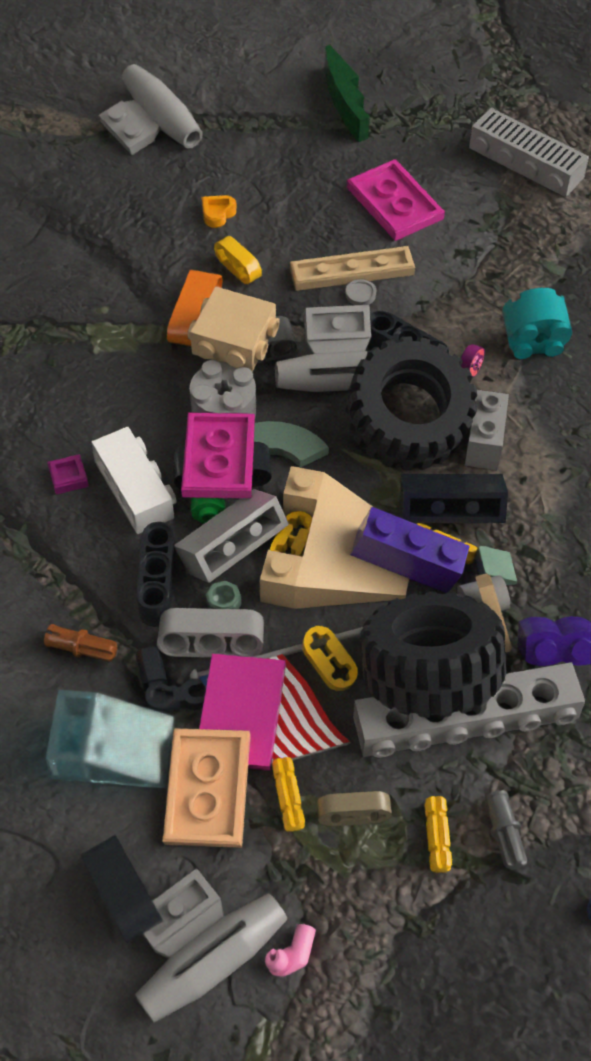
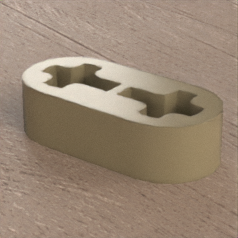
M384 792L329 794L317 800L318 821L327 826L375 824L387 821L392 816L390 796Z

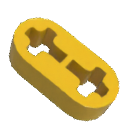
M227 236L214 244V250L219 261L241 282L248 285L261 277L262 270L257 259L233 237Z
M294 511L286 516L289 525L276 534L270 551L285 553L287 548L291 547V555L303 557L313 518L306 512ZM303 525L304 528L299 530L297 536H293V528Z
M324 626L310 628L302 641V650L329 688L335 691L349 689L356 681L358 675V668L354 660L329 628ZM313 636H316L318 639L323 637L327 639L324 647L329 654L328 657L325 656L320 648L313 650L310 647L313 643ZM333 660L340 669L348 668L349 672L346 675L348 681L344 682L341 678L337 680L332 678L335 669L330 661Z

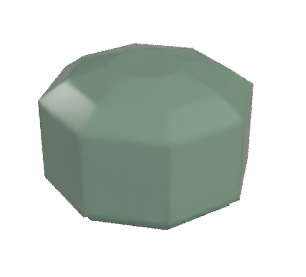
M228 581L212 584L206 593V602L209 609H239L242 604L238 586Z

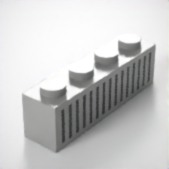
M490 108L472 126L470 149L564 197H567L584 179L588 155L493 108Z

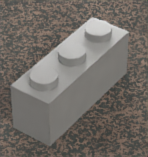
M253 489L251 498H240L176 543L174 547L187 573L210 583L287 527L289 523L276 496Z

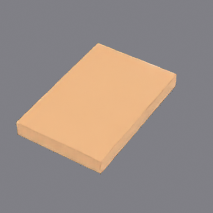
M173 729L163 843L165 845L242 848L250 748L249 731Z

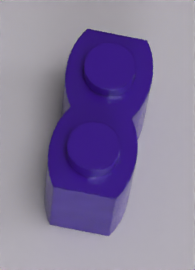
M576 616L564 617L556 621L545 617H529L518 623L517 646L525 661L533 665L549 666L561 661L565 663L572 662L573 665L577 666L591 664V622Z

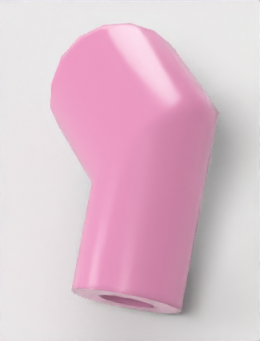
M305 924L296 925L290 947L283 950L278 949L277 951L272 949L267 953L265 964L272 975L285 977L306 966L316 932L313 927Z

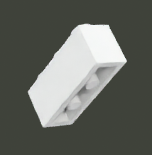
M125 427L91 441L95 463L137 534L142 533L144 528L153 522L165 523L174 519L173 504L177 502L175 494L169 484L164 486L162 483L160 469L154 460H148L146 447L140 437L135 438L130 428Z

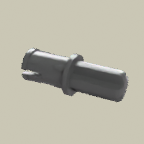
M498 790L487 794L484 798V803L487 806L493 826L490 833L492 837L497 839L504 866L510 870H515L527 864L526 854L519 835L521 824L515 821L507 791Z

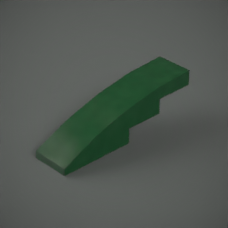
M329 44L325 46L324 64L328 90L334 106L346 127L358 142L364 141L369 136L370 116L363 110L364 95L358 90L359 76Z

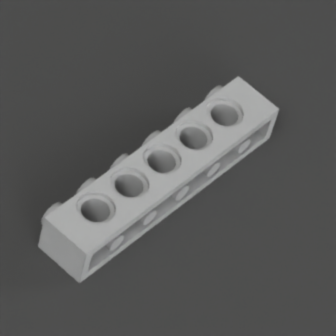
M570 662L507 673L502 687L494 697H491L484 705L480 707L475 705L472 708V711L477 714L475 716L461 714L459 711L447 717L430 715L441 720L439 722H430L425 717H419L416 713L406 715L399 713L396 708L389 709L374 697L355 700L353 718L363 757L373 755L374 757L382 758L390 756L395 751L406 749L421 751L433 744L445 742L452 745L460 744L468 738L478 736L494 738L506 731L517 729L524 732L532 731L541 725L550 723L566 725L580 717L585 699L573 664ZM534 697H542L548 703L538 702ZM505 703L513 709H503L498 704ZM392 722L401 723L404 726V728L395 729L390 727L388 724Z

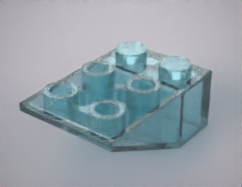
M58 690L46 754V762L51 779L165 788L175 717L95 692Z

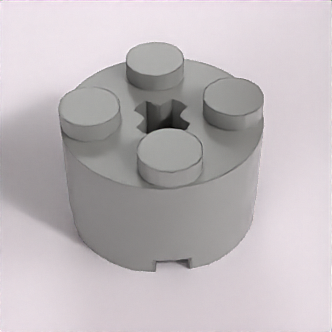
M206 361L190 382L191 413L255 414L256 417V384L252 371L247 367L234 368L227 362Z

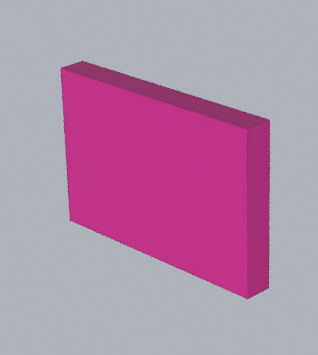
M396 159L347 180L349 191L395 241L444 219L445 211Z
M188 413L181 488L182 497H252L255 414Z
M212 654L199 729L249 731L248 768L270 771L286 669L285 660Z

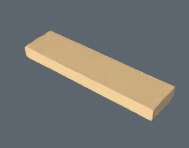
M409 246L291 261L290 271L295 290L300 291L349 284L357 279L374 281L415 275V265Z

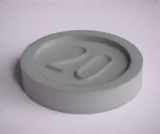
M354 280L346 287V298L353 305H369L376 298V287L368 280Z

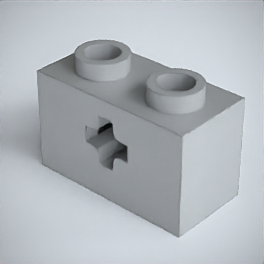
M477 390L478 395L475 401L478 405L469 430L465 466L498 470L503 447L509 394Z

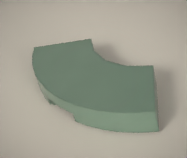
M276 421L255 423L254 442L266 444L269 447L270 455H280L288 458L300 468L329 454V447L326 443L305 428Z

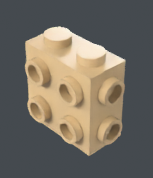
M215 286L210 297L203 300L200 316L197 321L193 320L190 324L188 339L191 340L192 354L204 359L227 362L234 368L247 367L253 372L258 360L262 361L265 358L269 338L275 337L277 334L280 320L276 318V304Z

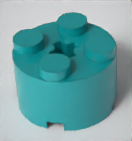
M534 288L521 292V298L513 303L512 299L505 303L502 309V316L509 347L516 358L525 359L532 354L541 353L553 357L564 351L563 346L572 336V328L562 294L561 297L556 295V291L551 288Z

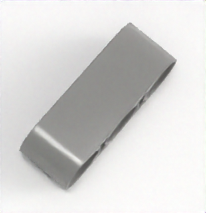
M171 608L161 614L157 646L163 654L173 657H212V654L255 657L259 655L263 648L264 620L260 613L248 609Z

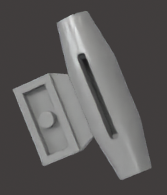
M136 64L128 66L122 73V81L134 100L120 101L99 115L101 123L131 155L154 142L160 130L186 148L195 147L201 141L203 135L188 108L160 79Z
M369 305L305 308V341L313 354L275 362L276 387L308 392L348 391L356 367L361 359L366 358L367 352H369L365 351L371 338Z
M196 868L153 900L164 922L142 935L155 953L169 959L135 994L136 999L153 1023L194 1002L250 960L287 921L286 914L273 896L267 893L224 916L220 897Z

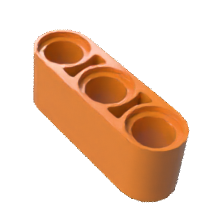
M192 269L189 271L168 324V342L191 347V340L188 339L190 324L193 320L197 321L200 316L203 300L210 297L215 286L222 288L221 275Z

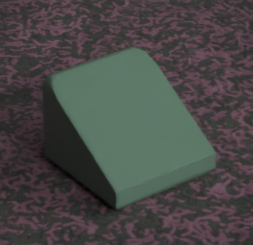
M478 546L475 560L479 575L486 573L490 577L501 575L506 585L517 584L510 552Z

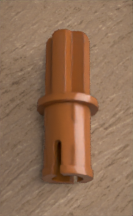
M50 624L47 630L52 632V635L45 633V646L73 652L74 657L77 658L84 655L111 662L117 654L118 645L115 641L90 635L85 629H81L78 632Z

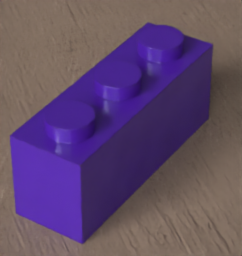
M371 507L358 528L350 555L447 593L463 574L469 545Z

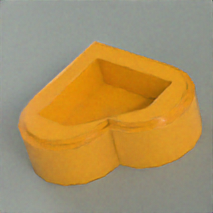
M227 195L202 197L204 223L211 228L223 226L226 223V219L232 218L236 214V200Z

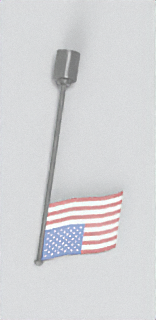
M501 575L491 577L501 611L509 609L510 597L504 579ZM477 581L457 587V595L459 597L470 596L475 598L477 603L483 602ZM363 627L335 634L339 641L359 636ZM327 639L313 640L310 647L315 648L325 645ZM302 644L255 656V658L285 660L286 663L272 763L277 758L290 757L292 760L350 744V741L328 719L307 681L285 657L286 655L303 651ZM194 669L190 674V678L200 679L206 688L209 669L200 672Z

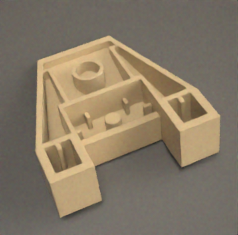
M291 466L283 493L284 515L286 517L291 512L303 511L310 514L313 519L303 557L268 550L260 577V602L297 609L390 601L396 598L401 600L406 598L409 578L350 555L358 528L370 508L373 507L325 472Z

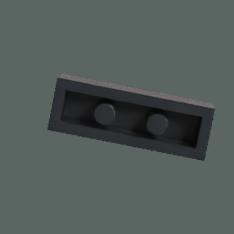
M401 474L399 505L401 518L412 523H506L508 490L503 474Z

